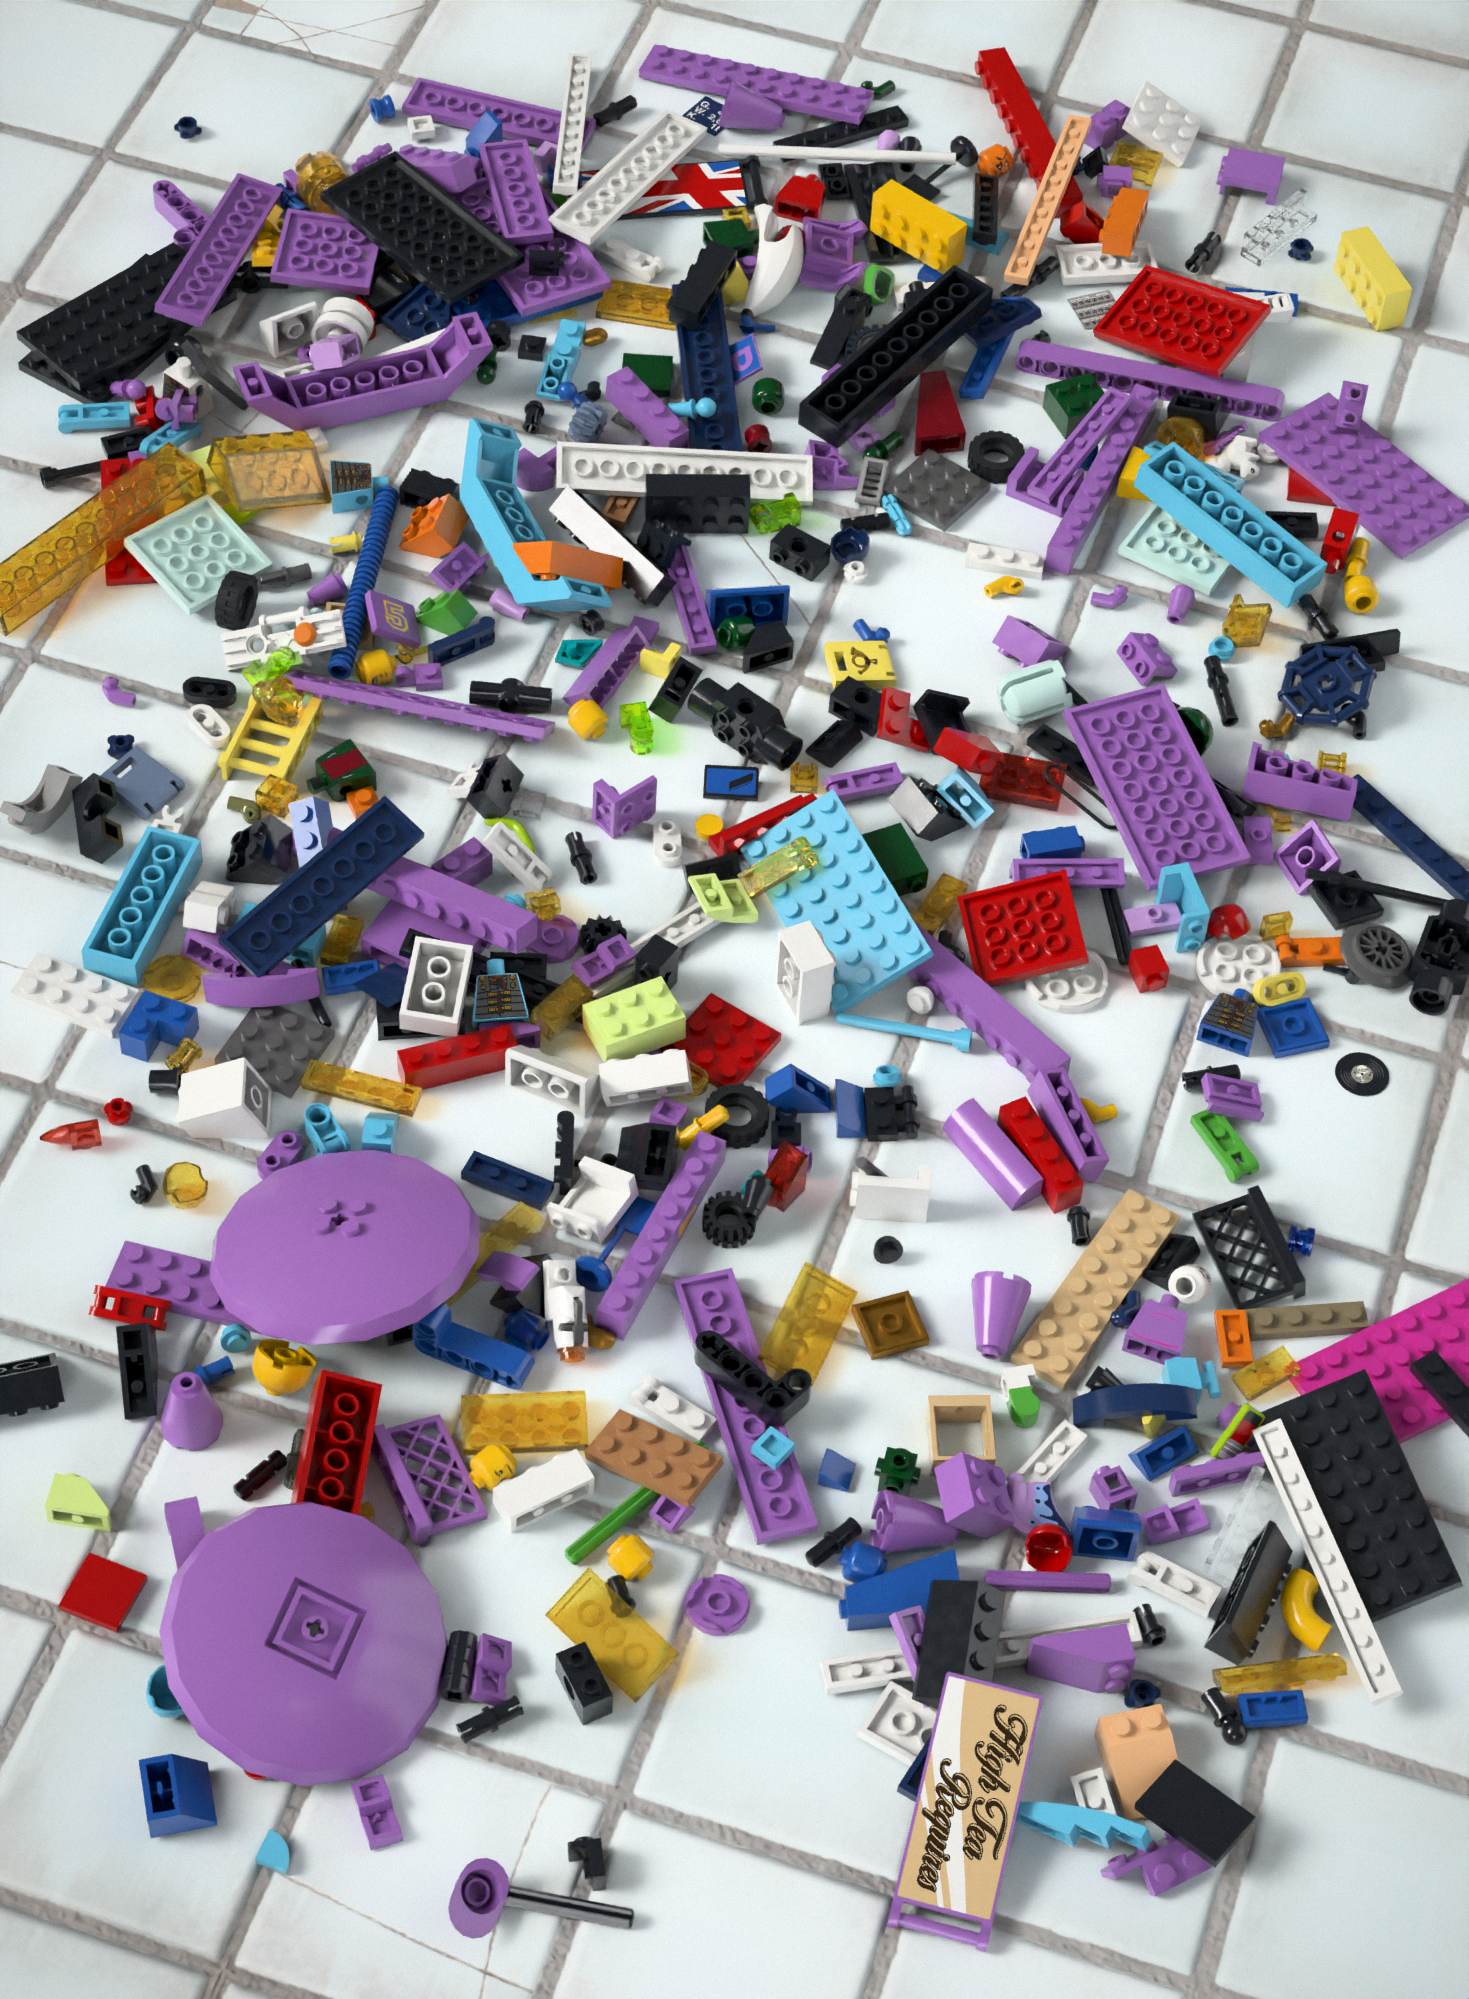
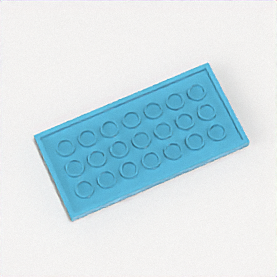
M834 789L740 848L784 926L787 928L810 920L815 930L821 932L827 950L833 952L836 959V967H834L833 972L835 983L832 985L831 991L833 1001L830 1002V1005L836 1014L847 1011L934 956V953Z

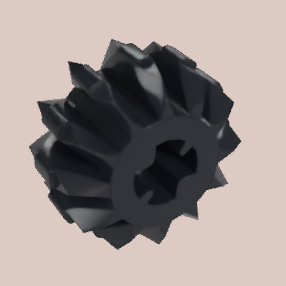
M599 914L597 920L588 918L586 924L582 925L579 945L581 949H584L583 952L586 956L596 951L599 944L620 933L626 940L627 932L622 927L621 920L613 921L611 915L605 919Z

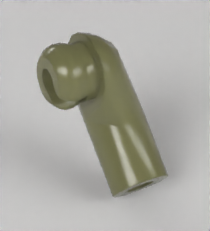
M234 796L229 797L227 809L241 812L248 824H253L261 819V811L255 801Z

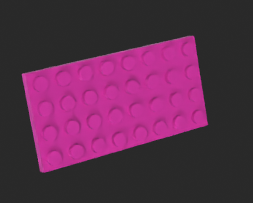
M1469 1279L1287 1366L1284 1374L1298 1393L1303 1395L1365 1369L1399 1444L1451 1419L1409 1369L1413 1362L1435 1350L1469 1388Z

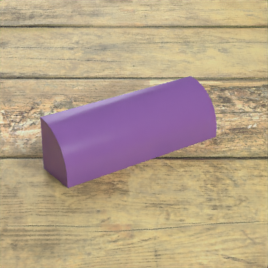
M637 625L615 630L563 696L562 699L570 707L581 699L585 701L593 700L601 709L606 705L640 660L641 651L643 649L648 650L651 646Z
M196 929L186 931L181 952L182 957L213 973L231 972L232 978L252 976L218 943V938L226 931L219 929L216 933ZM282 961L266 976L287 975L288 969L298 968Z
M974 1098L964 1102L952 1112L942 1130L1011 1211L1041 1195L1043 1177Z

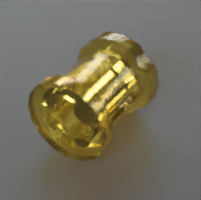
M1319 750L1316 769L1321 771L1323 768H1327L1344 775L1347 753L1342 752L1341 755L1324 753L1323 750ZM1326 762H1336L1337 765L1326 764Z
M183 1038L179 1042V1048L176 1052L166 1058L165 1064L169 1070H172L173 1067H181L183 1074L188 1073L190 1065L195 1060L201 1058L203 1051L195 1041Z

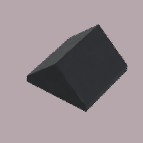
M548 1254L521 1257L536 1264L540 1270L522 1291L505 1290L501 1285L490 1300V1305L524 1322H532L540 1327V1330H543L548 1323L545 1322L543 1261L553 1259Z

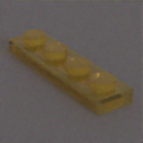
M312 1059L301 1081L302 1089L413 1117L422 1096V1088Z
M1337 1653L1212 1669L1213 1682L1222 1692L1238 1694L1243 1692V1689L1254 1687L1259 1690H1269L1277 1684L1284 1683L1291 1686H1299L1305 1684L1306 1680L1334 1681L1337 1679V1676L1347 1675V1663Z

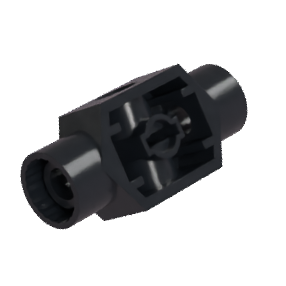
M705 678L691 692L687 704L688 709L710 723L714 736L722 743L738 751L741 756L747 757L754 763L764 759L780 771L787 770L798 758L803 747V740L787 730L780 710L739 682L727 690L711 678Z
M1448 900L1442 905L1439 915L1428 916L1408 974V978L1414 982L1409 1001L1416 1010L1426 1015L1436 1016L1445 1013L1452 995H1462L1469 976V902L1465 900Z

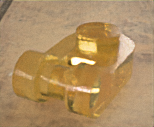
M553 887L545 888L540 893L531 891L524 894L527 908L531 909L542 920H552L561 912L560 898Z

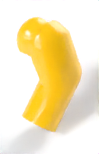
M1003 576L985 585L984 592L989 598L1000 592L1017 595L1022 592L1024 582L1020 578Z

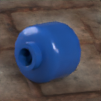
M859 1540L854 1542L850 1548L844 1547L838 1560V1565L843 1566L842 1576L853 1583L885 1573L888 1563L884 1559V1553L880 1548Z

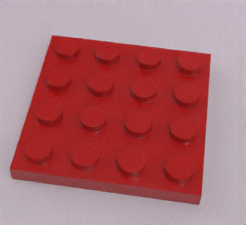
M1066 869L957 896L974 973L990 987L1089 963Z

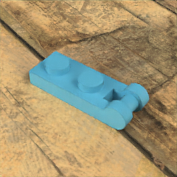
M129 402L62 405L58 408V417L60 419L58 421V429L64 434L71 433L77 429L131 427Z

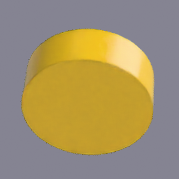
M704 814L696 820L695 833L702 840L708 841L710 836L723 831L722 820L714 814Z

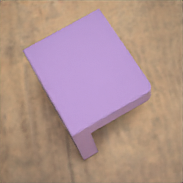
M544 141L534 153L536 174L546 177L547 165H550L551 169L555 168L558 145Z

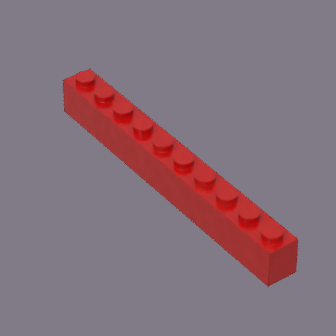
M1005 47L978 51V60L975 61L974 65L975 72L980 76L984 90L988 91L990 101L997 108L998 117L1003 120L1006 132L1011 135L1014 148L1018 149L1023 164H1026L1029 176L1035 181L1038 191L1056 143ZM1073 175L1070 178L1055 218H1060V214L1083 200V194Z

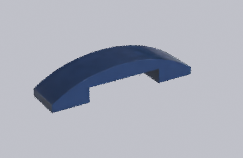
M1159 1383L1119 1385L1091 1391L1073 1399V1425L1077 1428L1105 1426V1419L1165 1415L1166 1421L1197 1418L1196 1389L1180 1385Z

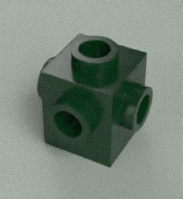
M887 1447L885 1457H878L874 1475L879 1476L877 1492L891 1490L909 1497L911 1486L918 1485L921 1468L916 1467L918 1454L911 1453L904 1448L895 1449Z

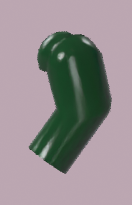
M891 80L878 87H873L872 81H864L860 86L874 91V98H883L895 91V84Z

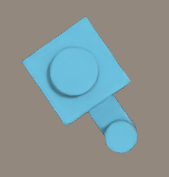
M1179 1356L1165 1360L1161 1375L1163 1384L1195 1388L1197 1405L1199 1404L1202 1389H1208L1211 1399L1221 1397V1390L1213 1361L1203 1363L1204 1372H1199L1196 1357L1185 1358Z

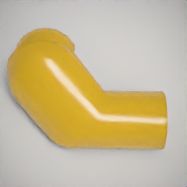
M1079 1097L1092 1124L1117 1117V1109L1114 1104L1099 1107L1089 1099Z

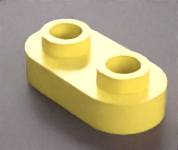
M1294 971L1267 976L1255 983L1253 997L1261 1006H1275L1297 1000L1304 994L1306 982L1300 973Z

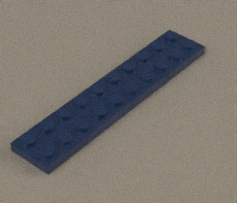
M672 284V296L676 295L679 284ZM721 290L696 331L675 324L685 402L694 399L698 403L700 399L706 397L711 398L716 404V411L711 417H702L698 413L696 419L687 417V425L690 430L689 442L690 449L743 452Z

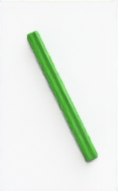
M703 1441L695 1442V1444L709 1450ZM643 1486L566 1548L565 1557L573 1565L581 1562L656 1500L660 1494Z

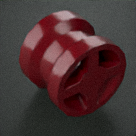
M756 424L746 429L744 437L747 442L748 452L769 453L772 450L773 444L770 439V433L765 425Z

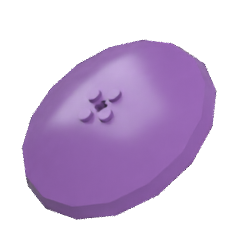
M377 1150L321 1154L276 1170L239 1197L218 1228L213 1240L210 1280L226 1310L263 1335L309 1345L368 1341L419 1322L458 1292L479 1256V1218L460 1187L451 1178L418 1158Z

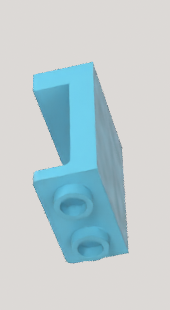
M1188 862L1162 867L1154 903L1156 905L1176 901L1181 914V921L1175 950L1177 953L1196 951L1205 940L1211 914Z

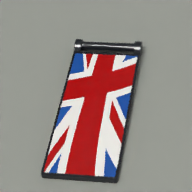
M750 155L741 160L675 164L617 220L754 210V207L760 204L769 205L768 200L764 196L760 177L759 157ZM743 168L750 170L756 199L752 202H749ZM600 170L580 171L582 174L580 188Z

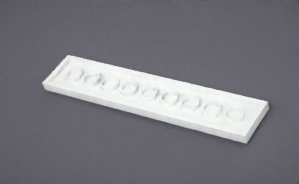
M666 109L549 217L552 228L582 243L591 245L706 136L708 128Z
M557 441L556 492L562 493L568 485L581 494L645 497L646 474H749L750 503L812 506L813 503L812 455Z

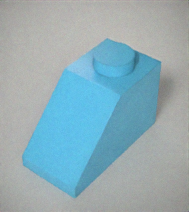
M958 765L939 782L937 791L961 813L960 815L974 829L995 811L978 783Z
M369 1112L364 1123L361 1141L362 1150H377L394 1154L399 1114Z

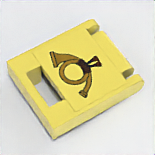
M885 641L826 642L824 654L834 690L847 676L863 682L872 689H884L886 686L896 687L897 680ZM842 656L844 657L847 671H839L837 664H841Z

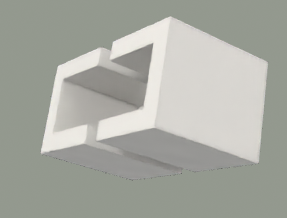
M201 881L194 889V892L185 900L183 927L216 933L223 924L227 923L228 917L236 911L237 898L234 897L235 887Z

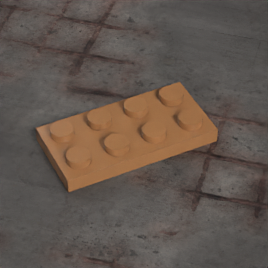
M621 1409L617 1411L584 1451L586 1460L688 1508L724 1464L723 1456Z

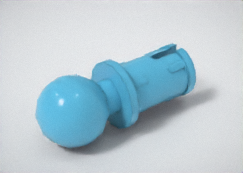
M705 397L700 399L698 403L694 399H690L689 402L668 403V408L677 418L691 417L696 419L697 413L706 418L714 415L716 404L711 398Z

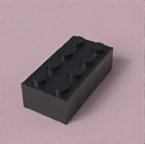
M646 474L645 520L655 523L659 519L670 523V528H676L685 533H748L751 498L749 474Z

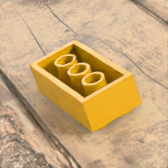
M892 179L873 193L871 232L942 274L947 272L953 265L957 266L963 261L967 223Z

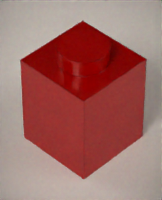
M1158 945L1131 950L1128 970L1139 993L1154 992L1166 988L1170 969Z

